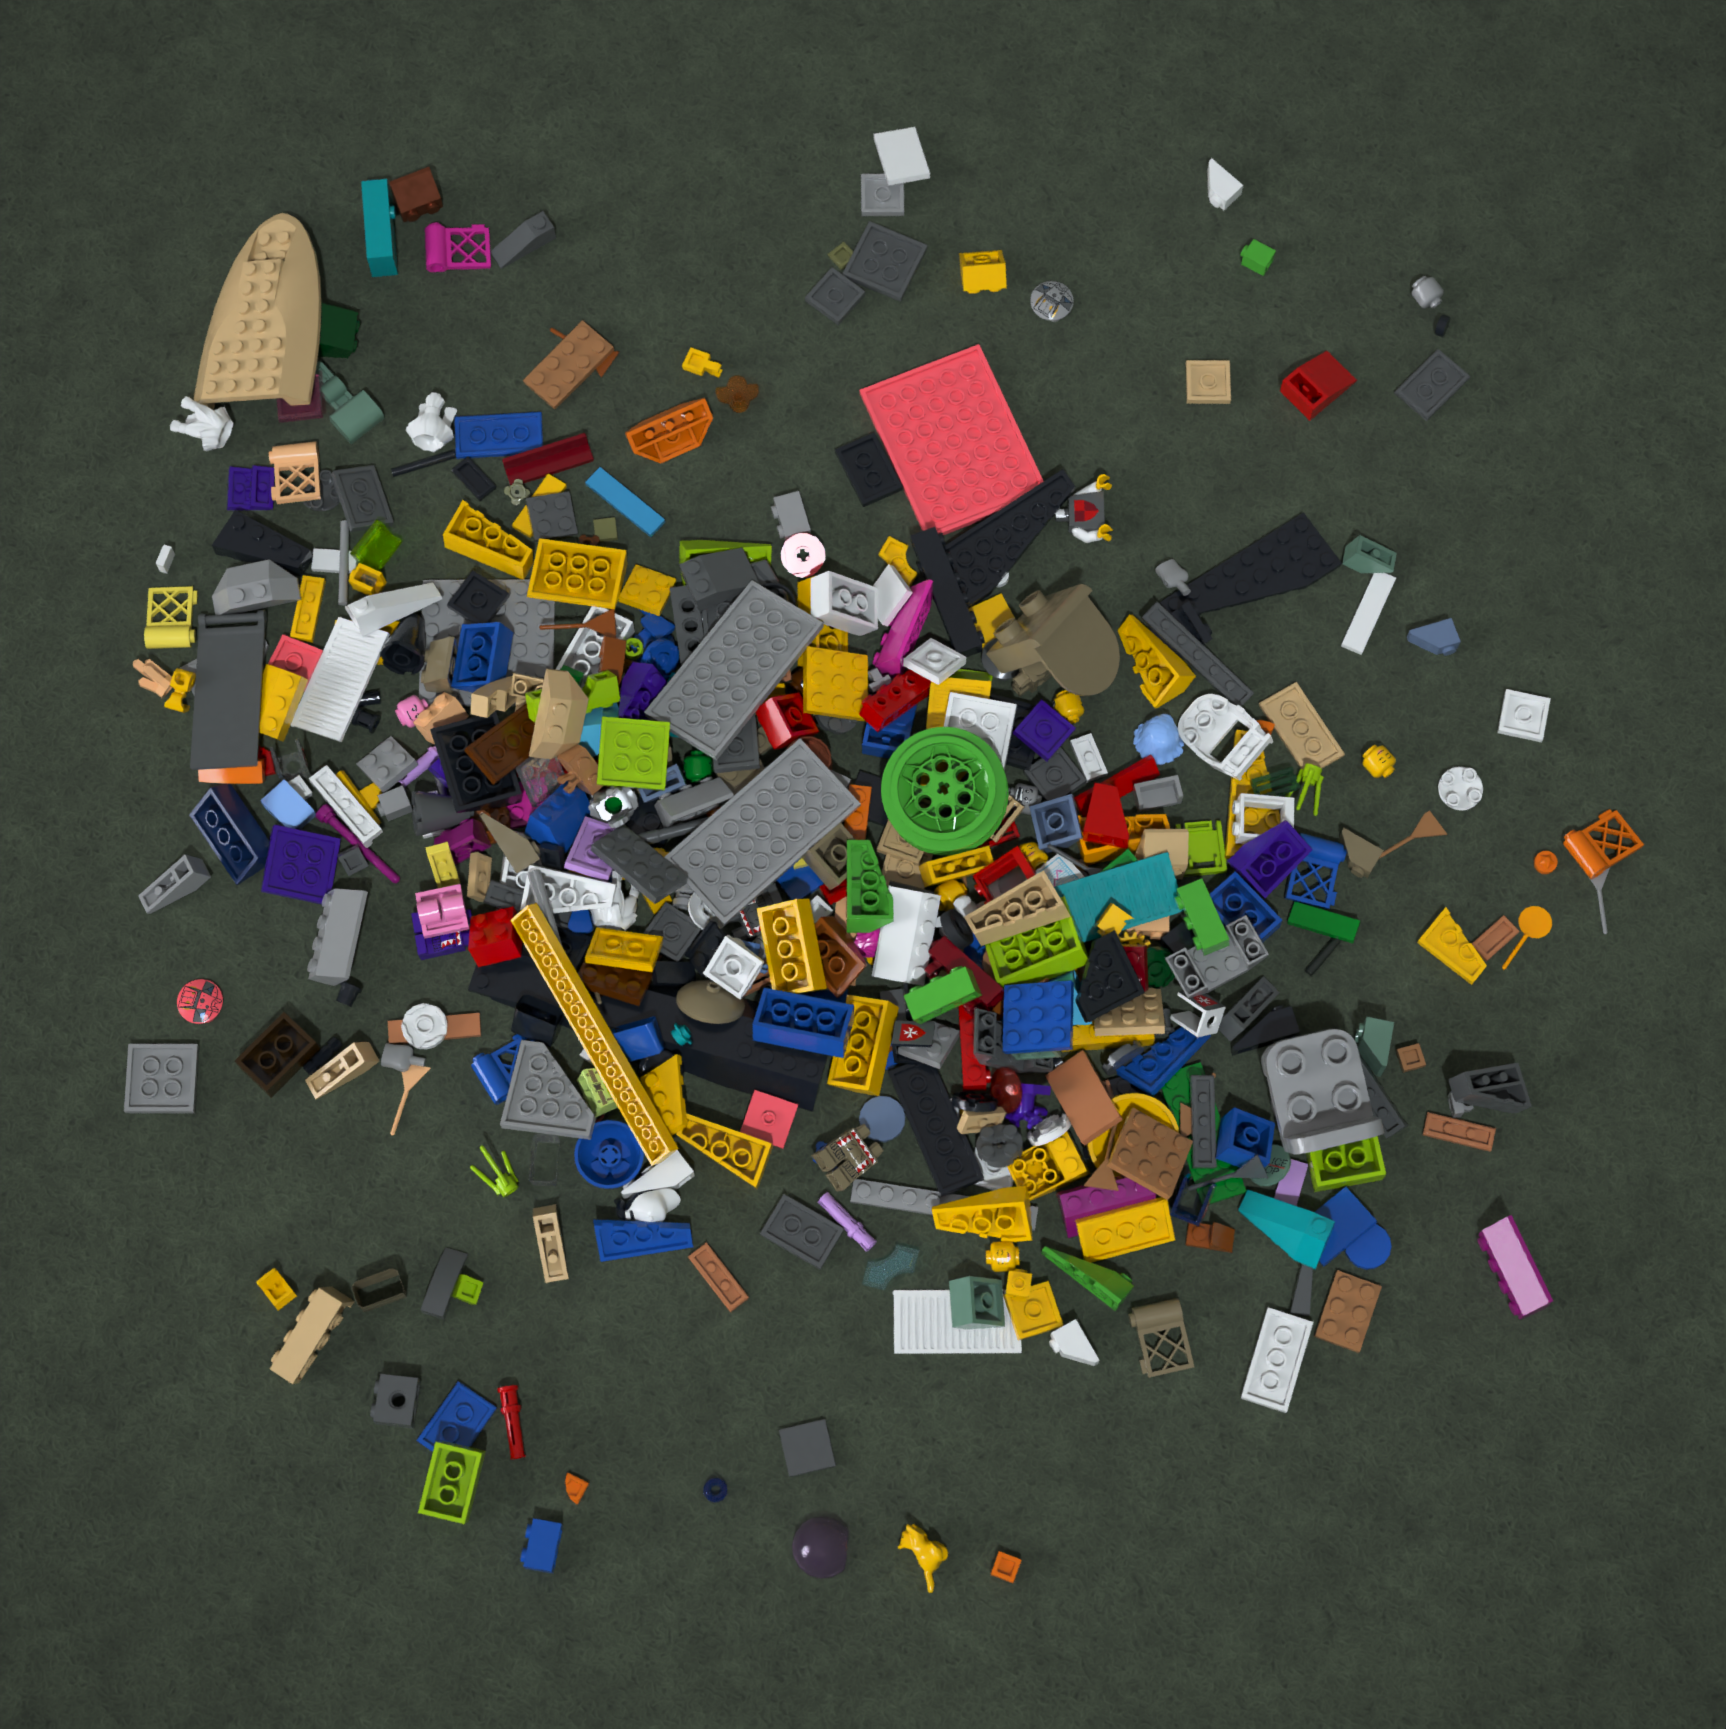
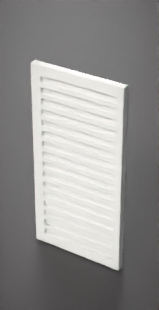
M338 617L297 707L291 726L342 742L380 658L381 649L390 634L378 629L362 637L353 621Z
M950 1290L893 1291L894 1354L1022 1353L1021 1340L1018 1341L1004 1297L1005 1327L960 1329L952 1328Z

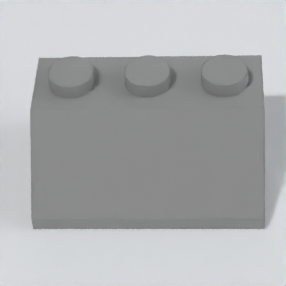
M711 776L701 780L700 785L692 787L690 784L680 788V792L674 795L671 792L661 795L654 806L663 827L667 828L698 818L711 810L723 806L734 794L720 777L713 779Z

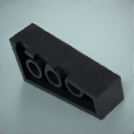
M237 510L233 512L212 544L216 555L227 556L250 563L271 560L290 574L300 577L304 575L313 559L311 551L306 547Z

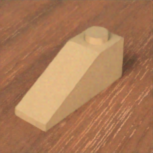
M354 1042L305 1081L314 1098L318 1099L364 1074L377 1064L379 1059L369 1042Z
M556 1204L533 1208V1221L545 1283L569 1279Z

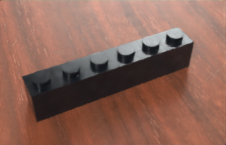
M932 527L911 535V545L925 580L930 579L933 581L932 597L953 650L966 657L982 652V644L985 643L981 630L977 631L974 624L977 623L973 611L969 612L966 604H969L966 592H961L959 588L961 580L958 572H953L951 568L953 560L950 552L945 553L943 546L946 543L942 533H937L936 528Z

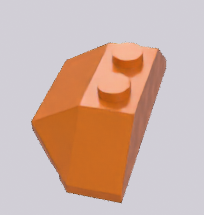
M701 398L677 405L641 421L625 432L634 454L661 464L699 447L713 420V416L706 399Z

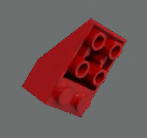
M1325 351L1299 366L1282 381L1280 392L1310 421L1357 382V379L1328 351Z

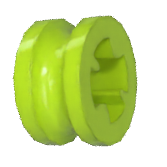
M637 638L627 639L625 656L630 660H637L642 657L644 650L642 642ZM629 646L637 647V652L630 651Z

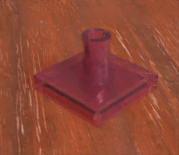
M316 374L314 378L310 405L290 406L283 398H277L278 420L280 423L323 418L321 378L319 374Z

